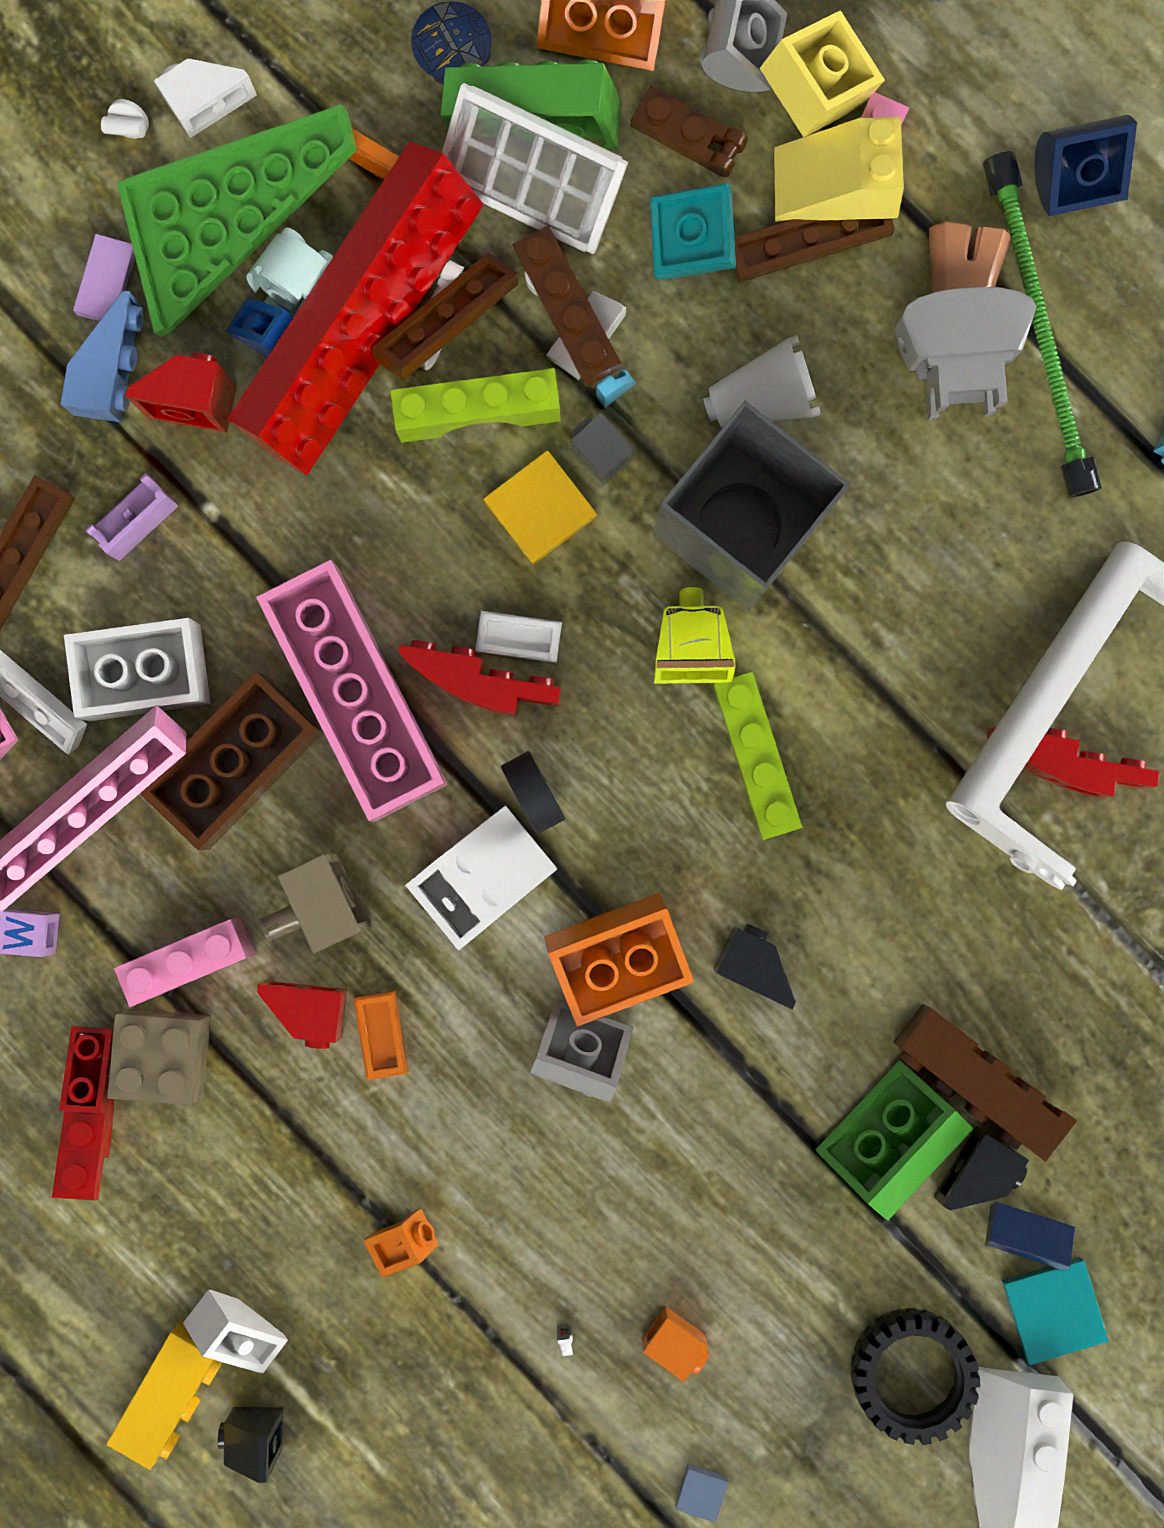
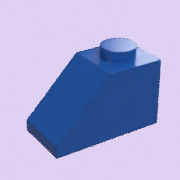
M247 298L226 329V332L267 358L294 316L283 308Z

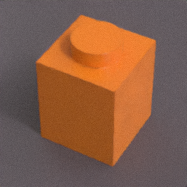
M666 1305L641 1339L643 1353L684 1383L692 1372L698 1374L709 1357L706 1334Z

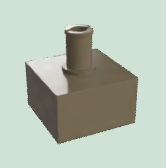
M337 853L323 854L277 876L290 905L266 917L259 918L261 930L274 924H279L278 927L263 933L269 943L301 928L313 954L371 928Z

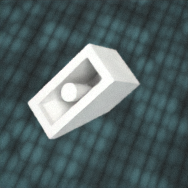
M189 58L180 64L170 65L162 72L160 77L154 80L164 100L190 138L257 96L245 70Z
M210 1289L183 1322L203 1357L262 1374L288 1341L282 1332L241 1300Z

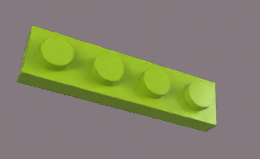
M753 672L734 677L732 683L713 684L712 686L761 840L801 829L802 824Z

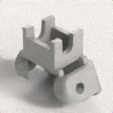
M998 287L959 288L938 291L922 296L906 306L901 319L894 327L895 339L901 358L908 371H916L917 380L926 381L928 420L937 419L939 411H945L949 404L983 402L984 416H992L996 413L997 407H1003L1007 403L1005 365L1010 364L1023 350L1037 307L1031 297L1019 291Z

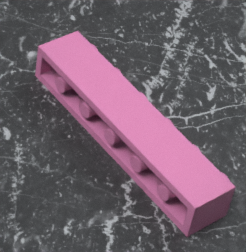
M157 705L0 840L1 912L186 754L187 732Z

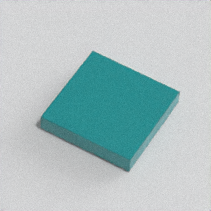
M729 183L650 197L654 277L658 281L736 268L732 188Z
M1081 1257L1072 1259L1071 1267L1065 1271L1047 1266L1001 1280L1024 1358L1029 1366L1109 1342L1085 1261Z

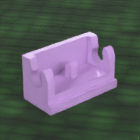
M146 473L140 478L142 482L96 525L90 524L85 529L88 534L92 535L100 543L99 546L105 553L118 561L127 555L178 507L172 498Z

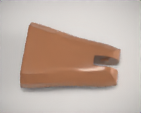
M944 222L930 227L929 249L932 293L959 288L995 287L1009 247L1010 234L1005 229L983 226L978 227L970 237L972 226L952 222Z

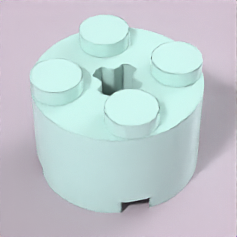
M286 227L281 234L275 235L248 272L246 278L255 293L261 287L268 295L264 301L265 303L283 308L292 316H295L333 256L324 250H320L317 253L305 243L300 234Z

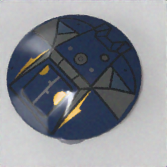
M447 1L431 6L420 15L412 31L411 46L414 57L421 68L433 76L436 82L444 84L445 68L460 67L465 63H473L482 67L489 61L491 57V33L486 20L475 8L465 3Z

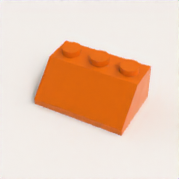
M542 0L536 48L654 71L668 0Z
M660 892L544 936L549 958L577 1027L694 983Z

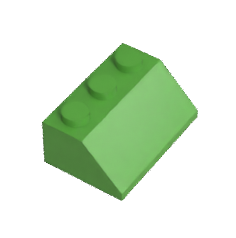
M899 1060L821 1143L816 1151L867 1204L888 1221L973 1128L953 1107Z

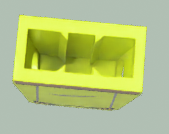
M687 587L679 591V606L664 608L655 663L654 684L732 683L735 672V658L723 608L720 606H704V594L701 588Z

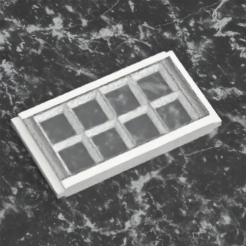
M465 83L460 86L442 153H444L482 203L538 230L549 225L556 239L591 254H594L597 250L628 162L623 160L622 157L490 93Z

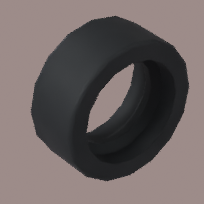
M530 751L501 765V769L536 834L565 820L563 812Z

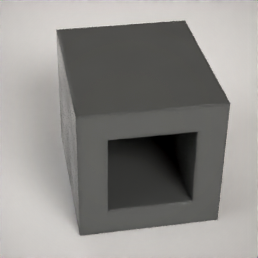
M601 413L593 420L589 417L585 418L571 433L574 437L570 441L571 451L603 486L633 459L634 448Z

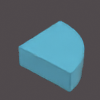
M621 370L615 378L609 375L597 383L596 398L606 408L633 387L636 381L627 370Z

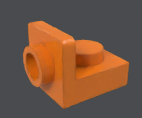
M421 1209L412 1212L401 1222L371 1233L363 1240L382 1278L420 1264L438 1247L434 1229L427 1221Z

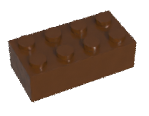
M255 671L186 742V754L146 787L140 795L197 850H210L323 734V731L265 675Z

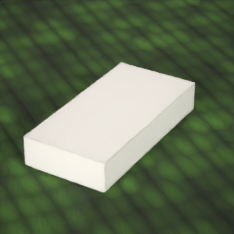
M481 611L475 650L477 653L556 664L562 622Z

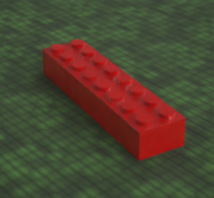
M409 141L227 418L229 422L275 459L306 476L379 367L380 363L374 359L372 347L414 313L484 206L444 153Z

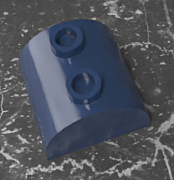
M1132 116L1112 117L1046 131L1040 135L1035 150V179L1041 204L1048 216L1128 200L1137 122Z

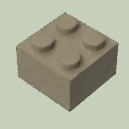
M130 1008L116 1013L107 1099L193 1105L204 1097L211 1015Z

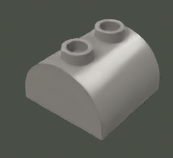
M716 0L715 7L710 10L708 16L710 30L707 44L700 53V62L705 73L717 83L732 89L748 92L771 90L772 87L759 68L781 41L787 12L775 0Z
M556 999L530 1074L543 1078L548 1082H554L579 1091L587 1096L610 1102L619 1082L633 1027L606 1017L577 1027L568 1003Z

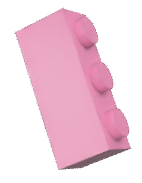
M237 917L114 968V971L128 1005L132 1007L254 956L256 951L242 917Z

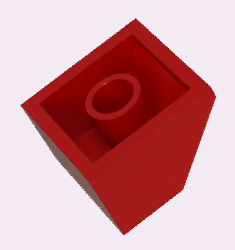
M192 352L191 357L175 355L129 386L125 397L149 419L227 433L229 426L227 418L232 411L236 385L221 365L216 362L217 359L204 353Z

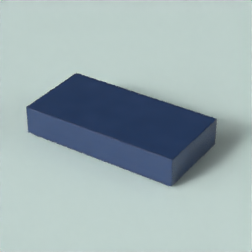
M994 1202L990 1206L985 1245L1065 1271L1071 1267L1075 1227L1009 1205Z

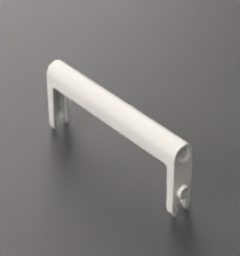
M1131 542L1117 543L946 803L947 809L956 818L1011 856L1010 861L1014 866L1024 872L1036 874L1060 890L1065 886L1063 882L1071 886L1075 885L1076 880L1072 874L1076 868L1006 816L1000 810L999 805L1137 592L1141 590L1164 606V562L1144 548Z

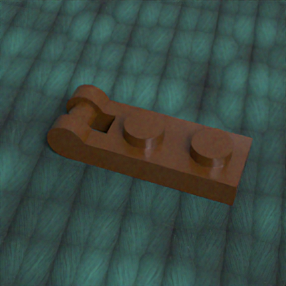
M652 85L648 88L631 118L630 127L722 177L729 176L735 166L733 159L737 153H742L748 143V137L742 131L720 124ZM713 141L722 145L719 152L709 149Z

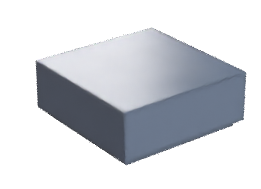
M687 1463L675 1501V1509L716 1523L728 1485L727 1476Z

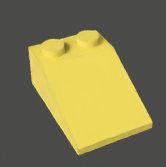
M901 117L858 118L774 147L775 222L792 219L819 221L898 218L904 190Z

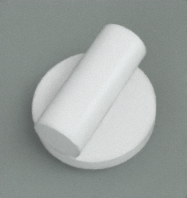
M125 99L114 101L108 109V115L104 116L101 120V130L103 133L122 135L132 139L143 138L149 127L148 117L145 112L134 102Z

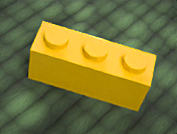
M182 1320L169 1334L106 1444L148 1470L152 1469L159 1457L165 1460L168 1459L180 1438V1435L174 1432L182 1419L188 1423L202 1400L195 1395L202 1382L209 1386L223 1363L201 1355Z

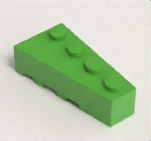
M585 59L578 61L577 64H558L553 61H541L537 65H519L513 62H503L498 66L481 67L477 64L465 63L460 67L445 68L441 117L448 127L460 86L465 83L490 93L583 139H603L604 148L618 149L622 101L604 63ZM479 108L472 136L498 138L503 119ZM512 124L510 131H514L516 135L527 139V141L535 140L536 135Z

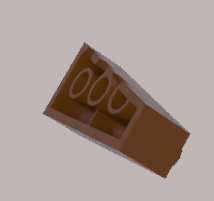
M925 1004L921 1005L893 1041L895 1045L902 1049L898 1056L901 1060L917 1072L922 1067L926 1068L935 1076L930 1083L949 1098H952L955 1093L960 1095L968 1102L963 1109L983 1125L988 1119L1001 1128L996 1135L1016 1151L1023 1145L1046 1162L1077 1122L1067 1112L1044 1100L1046 1098L1045 1095L1020 1077H1015L1009 1067L987 1051L981 1050L974 1040Z

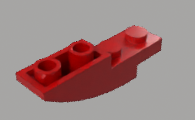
M411 640L410 646H399L398 653L418 673L442 690L472 705L511 716H517L519 701L559 707L561 687L554 686V679L530 676L529 682L513 680L514 673L490 669L489 676L482 675L484 661L482 658L475 657L476 650L452 646L451 653L436 651V644L420 640Z
M996 727L987 730L986 737L988 739ZM1055 728L1048 729L1024 766V769L1057 786L1099 798L1114 797L1116 784L1142 789L1158 787L1160 775L1158 770L1147 769V762L1143 760L1121 758L1120 764L1106 762L1105 754L1091 751H1080V757H1078L1080 740L1067 738L1068 731Z
M71 1026L59 1111H63L64 1115L52 1198L99 1200L104 1158H109L113 1126L114 1099H107L114 1029Z

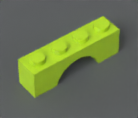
M555 368L390 390L395 430L401 443L441 438L452 430L482 423H511L523 427L561 421Z

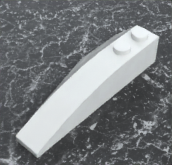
M979 1367L977 1373L980 1377V1388H976L979 1398L977 1405L972 1404L973 1414L970 1419L967 1447L969 1464L972 1470L974 1485L972 1489L974 1504L977 1507L979 1528H1058L1065 1480L1073 1393L1058 1376Z

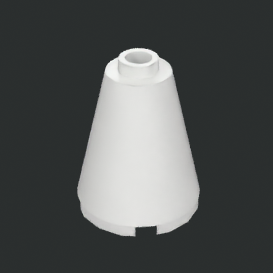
M795 335L787 338L709 387L710 396L703 398L710 422L718 420L720 427H723L745 400L772 422L813 418L821 415L819 406L811 409L808 402L816 399V395L803 352L801 350L794 353L792 349L793 346L800 344L798 336Z

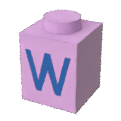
M17 909L0 911V954L45 957L56 954L60 913Z

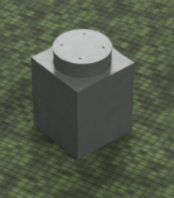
M745 400L662 501L653 535L750 612L851 484Z

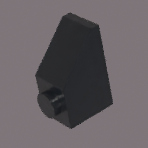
M746 923L744 930L734 926L713 970L716 974L793 1010L796 1000L776 946L766 941L769 933Z
M975 1126L934 1198L943 1207L951 1211L1008 1197L1012 1189H1017L1023 1183L1027 1175L1026 1165L1029 1160L1016 1150Z
M233 1407L225 1422L220 1423L218 1430V1449H224V1466L257 1483H266L283 1450V1407Z

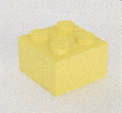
M841 10L781 39L759 68L803 137L861 108L885 81Z

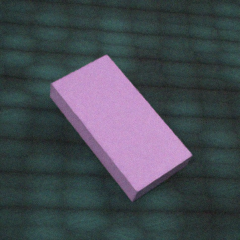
M95 234L73 309L78 316L101 321L123 290H127L136 259L131 243Z

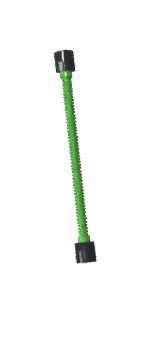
M1013 151L1001 152L986 159L983 162V168L990 195H997L999 203L1003 205L1005 219L1007 220L1009 234L1011 235L1010 238L1012 245H1014V253L1017 255L1016 260H1018L1019 273L1022 275L1021 279L1023 280L1022 284L1024 285L1025 294L1031 297L1037 306L1032 323L1034 324L1035 334H1037L1036 338L1039 339L1037 342L1040 344V353L1043 354L1041 358L1044 359V369H1047L1045 373L1048 374L1046 377L1049 379V388L1052 389L1050 393L1053 394V403L1056 404L1054 408L1057 409L1055 412L1058 414L1057 418L1059 419L1058 423L1061 424L1059 427L1062 429V438L1065 439L1063 443L1066 444L1064 447L1067 449L1065 454L1067 464L1062 465L1061 469L1069 498L1080 497L1099 491L1102 487L1094 457L1087 458L1085 449L1080 446L1081 441H1078L1080 439L1077 436L1079 432L1076 431L1077 426H1074L1076 421H1073L1075 417L1072 416V406H1069L1071 404L1068 401L1070 398L1067 396L1068 391H1065L1067 389L1064 386L1066 382L1063 381L1064 376H1061L1063 371H1060L1062 367L1059 366L1061 364L1058 361L1059 356H1056L1058 352L1055 351L1057 348L1054 346V337L1051 336L1053 332L1050 331L1052 328L1049 326V317L1046 316L1048 313L1045 311L1044 297L1041 296L1040 282L1038 281V276H1036V267L1031 256V247L1029 246L1030 243L1026 236L1027 232L1025 231L1026 228L1019 207V192L1017 188L1021 187L1023 182L1016 155Z

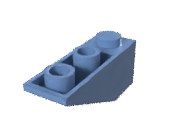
M123 290L67 364L60 405L74 416L121 423L123 411H127L129 408L130 400L125 395L128 388L129 372L134 371L137 363V350L134 347L136 331H141L144 321L143 309L130 291Z

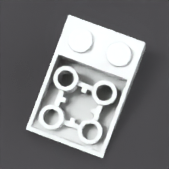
M504 806L405 886L459 951L555 872L557 868L510 810Z

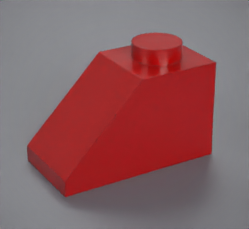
M268 980L258 984L257 993L294 1039L305 1040L306 1047L328 1049L330 1048V1043H336L342 1038L347 989Z

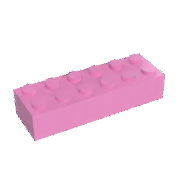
M332 560L256 597L368 821L376 822L448 785L339 568Z

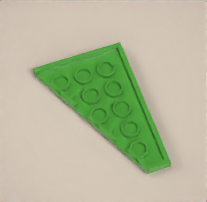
M343 104L117 181L155 334L160 337L169 335L358 150L349 114Z

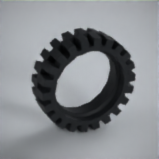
M906 1308V1313H901L898 1309L891 1311V1317L889 1318L878 1317L875 1319L877 1325L873 1328L868 1325L862 1332L864 1338L862 1341L857 1340L854 1347L856 1354L851 1357V1381L861 1408L881 1432L885 1431L888 1437L896 1441L898 1438H901L905 1444L914 1445L915 1440H919L922 1445L932 1444L931 1438L935 1436L939 1441L947 1439L946 1431L952 1428L956 1433L962 1428L960 1420L962 1418L969 1420L973 1414L970 1406L971 1404L977 1405L979 1395L976 1388H980V1377L977 1373L979 1367L971 1348L954 1326L941 1316L937 1317L933 1312L923 1310V1313H921L916 1308ZM909 1336L929 1337L943 1345L950 1354L955 1369L954 1384L947 1398L932 1411L919 1415L900 1414L889 1408L878 1396L874 1383L876 1364L882 1352L896 1340Z

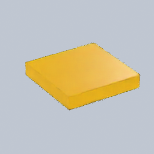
M548 450L483 499L484 503L532 565L536 564L597 517V513Z

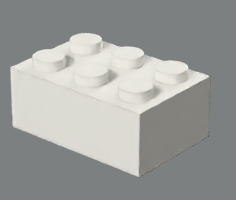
M190 618L64 635L74 718L85 721H97L148 713L156 705L163 711L211 705L201 624Z

